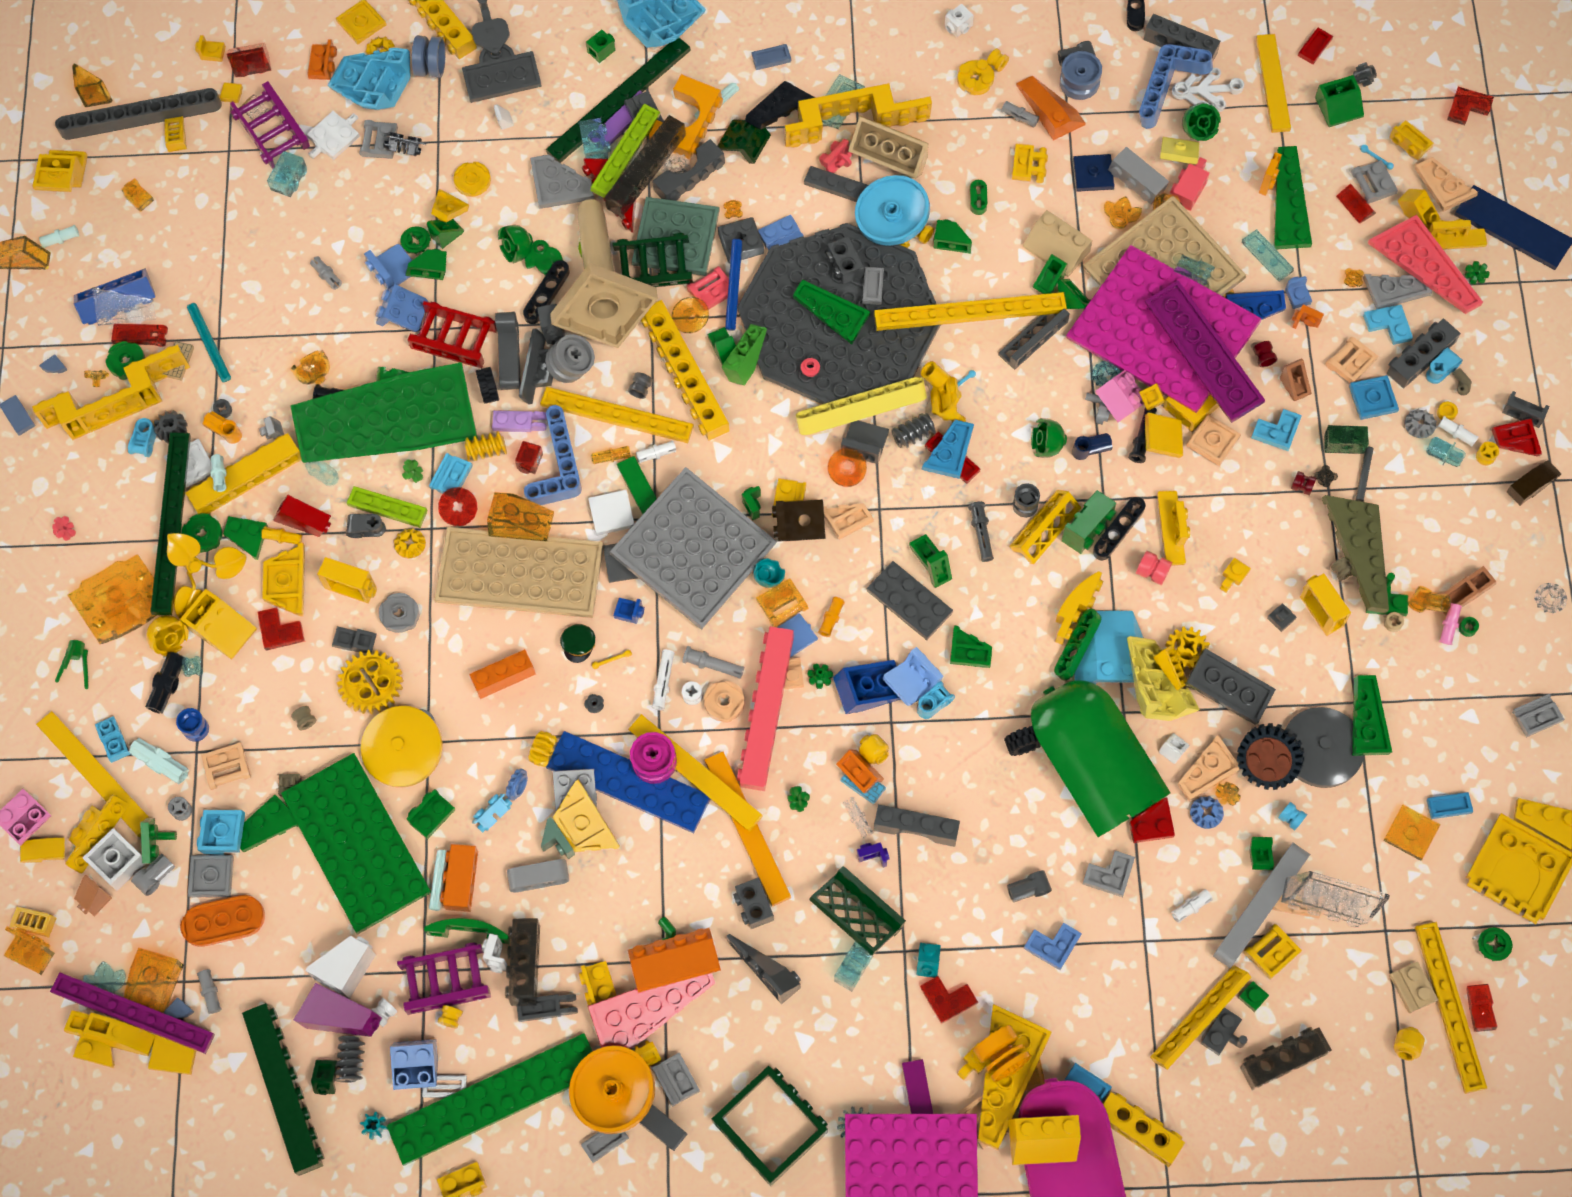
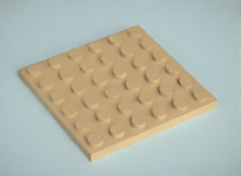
M1174 196L1170 197L1083 264L1084 269L1101 287L1129 246L1132 245L1221 296L1225 295L1246 278V274Z

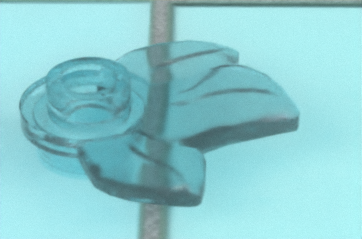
M104 961L98 966L95 975L83 976V982L114 994L115 991L123 987L126 979L125 970L122 969L114 972L112 967Z

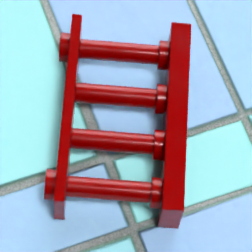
M423 301V307L427 316L420 333L417 335L410 333L408 337L410 349L482 369L484 359L480 350L488 331L497 333L496 322L490 317H480L441 306L436 302ZM434 317L445 318L437 339H428L426 336ZM452 321L463 323L455 344L444 343ZM470 326L480 328L481 330L473 349L467 350L462 348Z

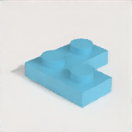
M1401 304L1364 312L1363 317L1369 332L1388 329L1393 345L1412 341L1413 335Z
M1283 409L1277 425L1258 419L1251 438L1289 451L1302 415Z

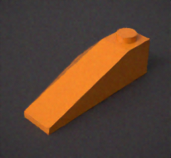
M1030 76L1016 84L1035 114L1039 116V120L1053 140L1085 126L1086 123L1073 106L1034 76Z

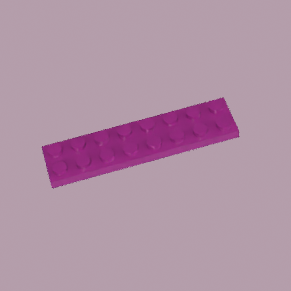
M1178 280L1145 300V304L1231 423L1265 403L1264 397Z

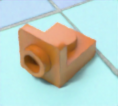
M1303 304L1300 311L1296 309L1292 317V321H1295L1292 328L1296 329L1300 321L1304 322L1307 326L1318 328L1324 313Z

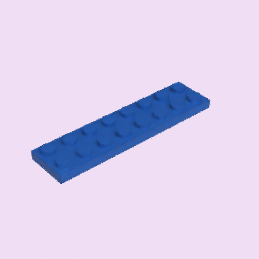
M566 731L563 732L546 766L551 771L594 769L596 791L693 834L711 800L702 791L673 778L655 784L644 782L636 776L629 759Z

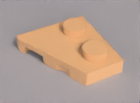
M864 503L851 506L839 505V508L827 509V506H824V517L839 540L874 522Z

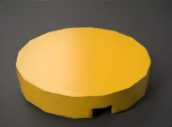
M479 162L463 163L454 173L455 187L460 194L475 197L481 195L490 186L491 177L489 170Z

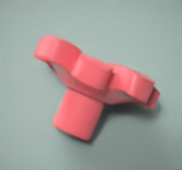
M67 516L54 519L55 524L52 525V528L57 538L63 537L67 541L75 536L76 531L72 529L74 525L72 522H69Z

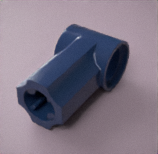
M1105 433L1092 437H1078L1072 448L1073 457L1077 460H1084L1090 455L1111 451L1113 448L1111 436ZM1079 446L1084 447L1086 450H1081Z

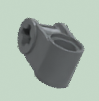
M349 514L347 516L346 536L350 538L380 537L386 531L385 524L377 514Z

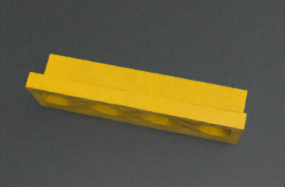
M1056 490L1009 547L1013 552L1022 553L1030 564H1035L1062 532L1065 525L1073 519L1074 515L1082 507L1069 491ZM1070 502L1073 509L1069 513H1065L1066 505ZM1060 516V524L1057 527H1053L1055 517ZM1044 530H1048V538L1045 542H1041L1042 533ZM1032 545H1036V552L1031 556L1028 549Z

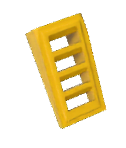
M183 116L165 119V145L168 152L187 149Z
M1170 645L1153 658L1178 691L1186 686L1187 678L1173 646Z
M17 907L9 927L49 938L57 918L44 912ZM23 913L21 923L17 924L20 914ZM28 915H31L27 926H25ZM35 917H38L35 926L32 927ZM42 919H45L42 928L39 929Z

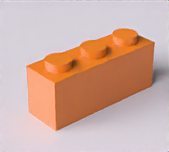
M524 649L469 675L480 699L534 676L536 673Z
M451 844L450 851L447 850L446 863H448V870L444 871L443 883H446L445 891L441 892L440 902L446 910L471 912L479 852L476 846Z

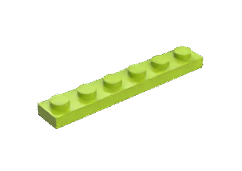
M643 104L595 179L590 191L605 199L609 197L659 118L660 111Z

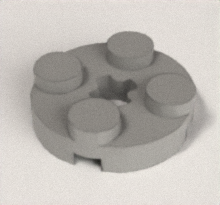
M395 593L388 596L384 603H381L379 618L386 630L394 633H403L416 627L420 610L416 601L409 595ZM398 609L404 612L401 617L394 615V613L398 612Z

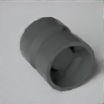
M1029 483L1021 484L1017 487L1014 495L1013 510L1018 516L1027 518L1037 512L1040 500L1039 489Z

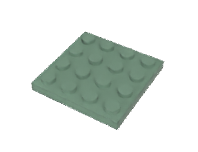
M646 197L637 240L669 237L675 233L688 235L689 243L683 244L686 270L692 272V274L706 276L720 207ZM676 244L666 245L667 270L677 272ZM657 247L646 248L648 268L659 269ZM634 249L632 266L640 267L638 249Z

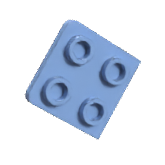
M916 647L911 650L903 663L885 673L883 680L907 706H910L929 692L944 676L928 660L926 655Z

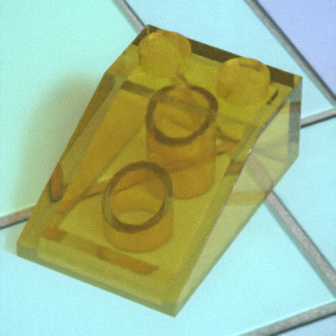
M494 492L487 518L488 534L490 537L547 542L554 511L516 494Z
M138 947L130 967L124 998L163 1013L167 1009L184 964L178 959Z

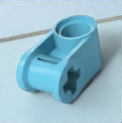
M1447 347L1431 362L1430 369L1426 373V379L1433 384L1440 383L1460 366L1463 359Z
M141 418L136 422L128 444L129 454H142L148 458L151 456L157 434L154 432L155 426L149 419ZM149 427V430L143 432L145 428Z
M942 681L938 682L919 699L918 715L923 719L932 718L941 709L947 707L955 699V695L948 692ZM922 705H930L932 709L925 710L922 708Z

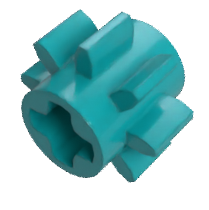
M377 1112L373 1116L365 1114L366 1120L360 1122L365 1128L361 1133L363 1135L369 1133L370 1140H373L374 1136L377 1135L382 1138L381 1133L383 1130H388L383 1125L386 1118L381 1117L378 1119L379 1114ZM372 1122L376 1123L377 1128L375 1130L372 1129Z

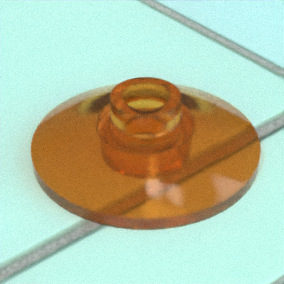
M842 448L834 452L830 457L828 473L836 484L843 487H851L860 483L865 477L867 471L866 460L857 450ZM844 464H851V468L845 469Z

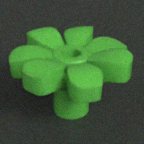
M406 460L404 462L405 465H403L405 470L402 473L405 480L412 478L415 483L423 479V469L418 466L416 460Z

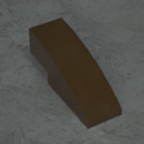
M1547 460L1510 485L1506 492L1521 506L1562 474Z

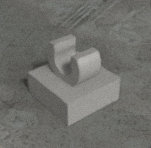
M271 416L264 419L265 426L259 429L260 435L262 437L266 436L267 440L271 438L276 439L284 435L281 422Z

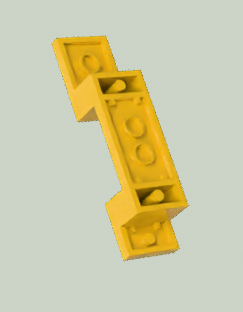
M888 83L798 101L799 122L785 125V146L798 147L804 143L815 144L822 140V120H829L839 115L844 117L854 112L864 113L869 109L872 111L874 121L887 127L895 125L905 126L915 121L924 122L930 119L932 108L931 96L894 103L890 84Z
M178 344L169 346L159 353L150 354L145 359L132 362L128 366L123 367L131 385L129 388H123L113 395L104 396L99 401L86 404L82 408H80L69 391L59 393L56 397L49 400L40 401L37 405L32 406L46 429L61 424L70 438L74 440L163 402L155 382L167 378V375L162 374L181 365H185L186 370L190 368V365Z

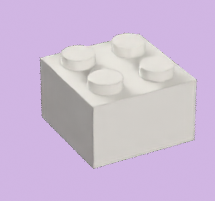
M114 828L83 857L116 891L146 864L142 863V855Z

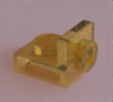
M135 178L127 182L121 189L126 200L139 212L143 211L154 201L153 197L140 186Z

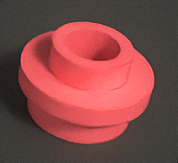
M807 358L801 363V371L807 377H814L820 371V364L814 358ZM808 365H813L814 367H813V368H808L807 366H808Z

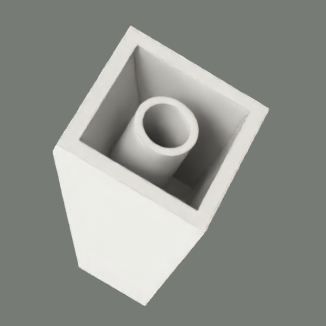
M349 936L309 965L305 971L315 981L350 999L376 954L367 940L360 936L357 939Z

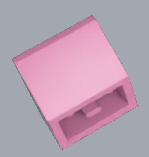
M1126 370L1095 391L1117 422H1120L1144 404L1139 393L1142 389L1135 383L1133 375Z
M22 789L0 810V826L21 846L51 815L29 793Z

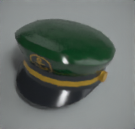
M575 624L564 630L560 637V644L569 661L581 663L590 656L593 648H595L596 637L590 627Z

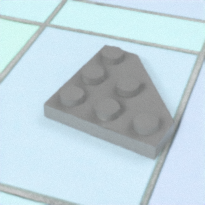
M549 154L530 158L539 209L594 199V193L590 191L592 186L591 179L576 173V170L565 164L562 165Z

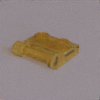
M790 578L756 597L757 603L769 619L772 627H778L781 622L793 615L809 609L806 601ZM794 600L797 601V605L791 607L790 609L784 611L776 617L773 614V612L789 604L790 602Z

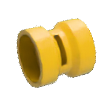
M925 225L922 231L915 237L919 238L921 243L926 244L932 237L934 228L930 225Z

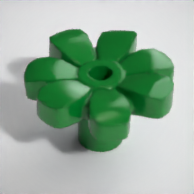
M1474 261L1473 266L1468 264L1465 268L1467 271L1465 278H1471L1470 283L1474 285L1477 280L1480 284L1486 281L1485 278H1489L1490 275L1489 271H1485L1488 267L1487 264L1483 263L1481 265L1479 261Z
M814 664V670L808 671L810 685L816 683L817 689H822L823 684L826 686L831 684L830 678H833V672L828 671V665L823 664L820 668L819 664Z
M801 786L791 787L789 791L791 795H787L788 801L792 802L789 806L791 810L802 812L808 805L807 801L810 800V795L806 791L802 792Z

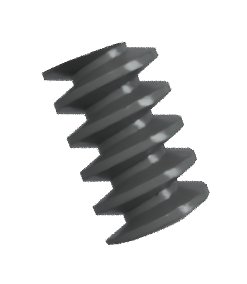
M921 413L918 418H912V422L908 420L905 422V425L900 424L898 428H892V435L898 447L901 448V445H904L906 448H909L908 441L915 445L916 437L919 441H922V434L928 438V431L936 434V430L930 416L927 413Z
M340 1036L338 1040L343 1043L338 1045V1049L342 1052L337 1053V1058L341 1060L336 1062V1066L341 1069L335 1071V1074L339 1076L335 1081L352 1083L362 1080L363 1077L357 1075V1072L363 1071V1068L357 1065L364 1062L363 1059L358 1058V1055L365 1053V1051L359 1049L360 1046L365 1045V1042L360 1041L359 1037Z

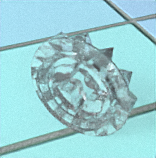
M677 152L663 158L661 164L662 173L666 170L672 173H685L691 169L689 159L684 154L679 155ZM677 163H679V168H678V167H675V168L672 167V164H677Z
M1544 583L1535 591L1534 601L1537 603V608H1541L1544 613L1554 614L1561 612L1565 608L1567 594L1561 586L1555 583ZM1548 593L1551 596V598H1555V600L1552 602V605L1549 600L1545 599L1547 598Z

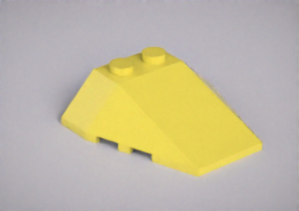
M1129 636L1127 642L1136 698L1141 714L1147 719L1172 721L1200 710L1189 688L1184 689L1183 687L1177 691L1155 662L1153 657L1162 651L1157 642L1152 639Z

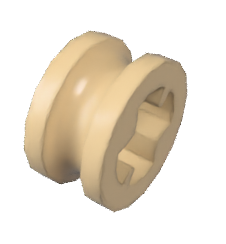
M1397 612L1388 614L1384 621L1385 628L1393 633L1400 631L1404 625L1403 616ZM1393 619L1397 620L1395 626L1391 625Z

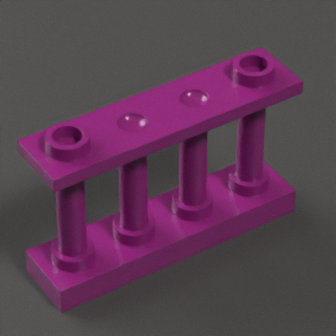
M269 81L262 84V95L240 108H237L232 101L230 103L232 108L230 113L235 121H240L262 153L260 157L265 164L269 163L273 169L275 167L274 157L295 145H301L303 150L310 147V144L304 132ZM265 101L272 103L271 110L249 123L243 116V114ZM274 116H281L283 119L282 124L260 137H257L252 130ZM285 130L292 132V139L270 152H267L263 146V143Z
M475 942L468 943L463 948L416 958L415 956H406L402 958V961H397V966L401 970L406 969L410 999H408L409 1002L403 1003L404 1011L407 1015L440 1009L443 1005L454 1006L491 998L490 988L488 985L481 983L477 954L484 953L481 944L477 945ZM468 956L473 985L470 989L463 990L460 986L456 959ZM448 960L452 990H450L451 993L442 994L439 990L435 963ZM427 965L431 994L429 995L430 997L421 999L418 994L414 967Z

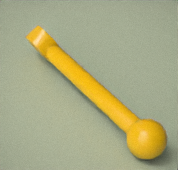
M627 650L600 662L594 661L592 668L598 669L601 665L623 657H629L632 655V652Z

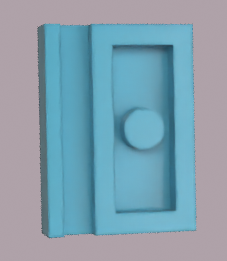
M446 453L429 484L430 489H435L442 494L456 499L473 467L472 463Z

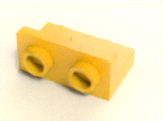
M606 961L585 967V965L581 966L582 972L578 974L581 984H586L588 992L584 994L588 1005L616 996Z
M478 1162L437 1179L443 1197H466L468 1195L474 1197L483 1193V1189L487 1188Z

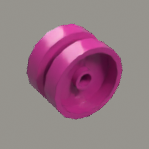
M650 732L639 736L633 742L630 749V761L636 776L642 781L650 784L661 783L673 775L677 766V756L669 738L657 732Z

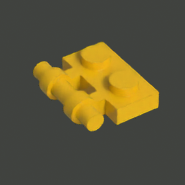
M1016 144L1012 180L1031 181V175H1035L1036 182L1043 183L1047 172L1045 169V163L1048 161L1047 149L1041 147L1039 152H1034V145ZM1033 161L1038 162V167L1032 166Z

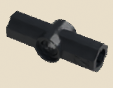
M168 652L160 672L158 671L153 678V689L146 703V709L154 713L163 714L170 695L174 694L178 688V676L185 663V657L178 653Z

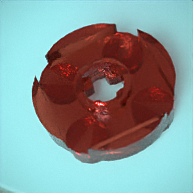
M462 487L448 489L442 494L438 503L440 517L444 522L452 526H465L475 518L478 510L475 496L469 490ZM454 502L463 504L461 512L458 510L453 511Z

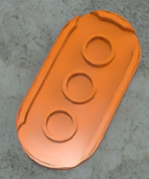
M249 895L230 897L193 906L182 918L180 930L182 936L191 945L205 947L249 937L258 932L264 923L265 911L262 904Z

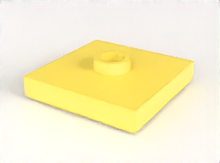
M1163 137L1160 159L1197 164L1200 142Z

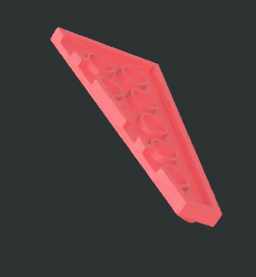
M1417 215L1369 239L1368 244L1463 313L1466 314L1482 305L1483 301Z
M712 973L638 993L636 988L587 1006L601 1048L606 1046H622L632 1049L665 1024L672 1016L684 1009L691 1001L713 986L715 981Z

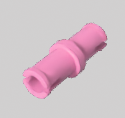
M1449 603L1446 619L1442 622L1444 627L1439 640L1440 643L1453 644L1455 630L1459 627L1458 619L1462 608L1461 605Z

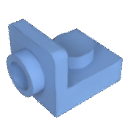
M1306 276L1291 278L1285 288L1293 309L1300 308L1303 304L1307 306L1312 303L1311 296L1306 287Z

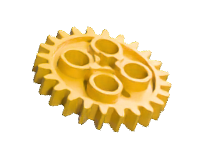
M368 650L367 655L364 656L360 651L359 658L352 655V662L345 661L348 667H341L344 674H338V678L342 680L337 682L338 687H340L338 693L343 695L341 699L343 702L347 701L346 705L349 708L353 706L355 712L360 708L362 714H365L367 709L370 714H373L374 709H377L380 713L382 706L386 709L389 708L388 702L395 704L394 696L400 697L397 690H403L402 685L399 684L404 682L400 676L403 673L401 669H398V663H393L394 659L392 656L387 659L385 652L380 656L378 650L375 651L374 655ZM372 666H378L376 671H369ZM361 668H363L366 671L367 675L374 683L377 690L380 692L379 696L376 695L370 684L367 682L366 678L360 671ZM355 677H361L358 682H352ZM382 682H389L386 687H380ZM365 693H371L370 697L362 698Z

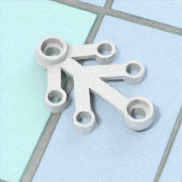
M1213 68L1210 74L1198 86H1192V84L1199 82L1203 74H1198L1199 76L1196 77L1194 75L1196 73H1192L1185 82L1176 83L1172 88V95L1179 100L1186 99L1193 105L1207 103L1193 95L1199 94L1212 103L1219 112H1222L1225 109L1226 102L1211 93L1231 92L1233 95H1238L1243 91L1244 81L1240 78H1233L1229 84L1210 85L1213 81L1218 80L1221 75L1219 68Z

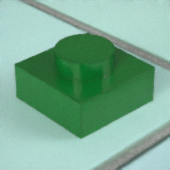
M1252 981L1238 999L1255 1013L1269 997V994Z

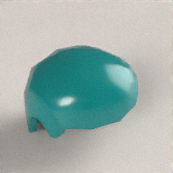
M768 558L761 559L754 566V579L760 586L765 588L776 587L784 580L785 569L780 567L778 561Z

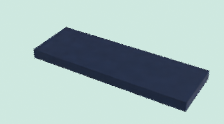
M1473 185L1472 188L1478 192V195L1461 203L1454 216L1463 220H1470L1471 225L1474 227L1485 229V233L1556 270L1571 247L1572 238Z

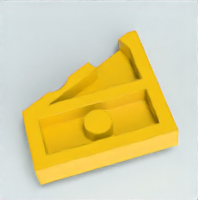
M439 189L431 214L440 221L448 222L467 212L469 204Z

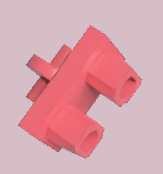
M843 139L841 142L834 141L831 144V153L829 155L823 153L819 157L821 165L828 172L835 173L842 166L849 167L852 164L850 157L853 153L848 152L849 141Z

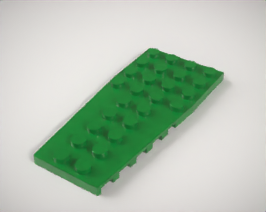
M462 362L403 373L290 406L303 463L422 450L463 442L466 438L473 440V436L477 437Z

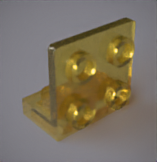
M6 926L5 930L15 938L4 956L42 976L55 954L49 949L51 945L35 935L31 936L17 926L13 929Z

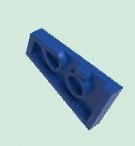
M1284 290L1228 294L1225 297L1260 317L1261 320L1283 312L1286 309Z

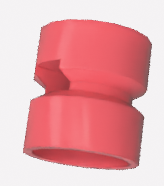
M1146 551L1136 574L1145 578L1150 576L1151 581L1162 585L1173 562L1164 558L1158 559L1156 554Z

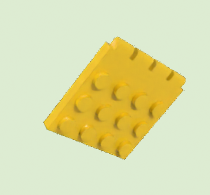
M1501 813L1466 876L1469 879L1467 886L1479 893L1483 887L1486 888L1484 896L1498 904L1502 899H1505L1503 904L1505 908L1518 915L1523 909L1525 912L1522 917L1537 924L1539 919H1545L1572 867V852Z

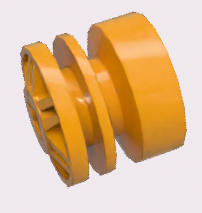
M1011 1025L995 1031L973 1049L981 1063L992 1061L986 1068L987 1073L994 1072L991 1076L993 1082H998L1012 1076L1031 1059L1029 1052L1022 1053L1025 1049L1024 1044L1012 1046L1018 1040V1035Z

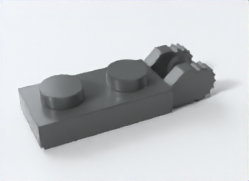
M555 994L516 1000L518 1021L526 1022L577 1014V1007L562 1009L560 1007V1002L575 1001L577 999L576 994L560 996Z

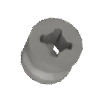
M175 797L170 800L168 811L176 820L184 821L191 816L192 807L185 798Z

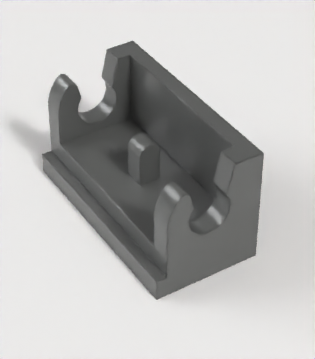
M1512 391L1502 413L1520 421L1532 419L1533 426L1540 428L1550 406L1546 405L1542 408L1516 397V392Z

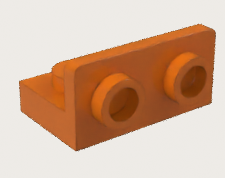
M328 39L327 45L312 44L308 68L309 79L331 80V74L335 71L333 60L337 56V47L333 45L332 39Z

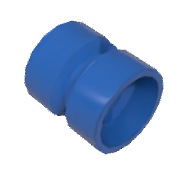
M187 708L178 714L176 725L189 741L198 742L208 735L209 724L197 709Z

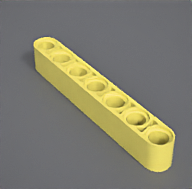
M922 377L909 378L799 411L796 414L799 433L801 435L814 434L921 402L927 398L924 379Z

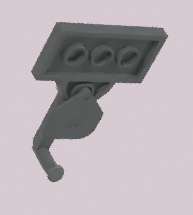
M477 0L480 5L483 22H478L472 27L474 43L483 48L479 56L478 64L462 67L470 103L542 87L533 51L515 55L512 48L505 44L510 37L507 22L502 18L491 19L487 0Z

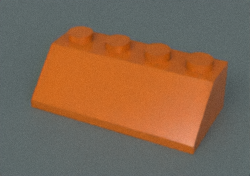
M710 927L697 929L687 934H678L669 939L656 940L647 945H637L632 949H628L638 993L721 971Z

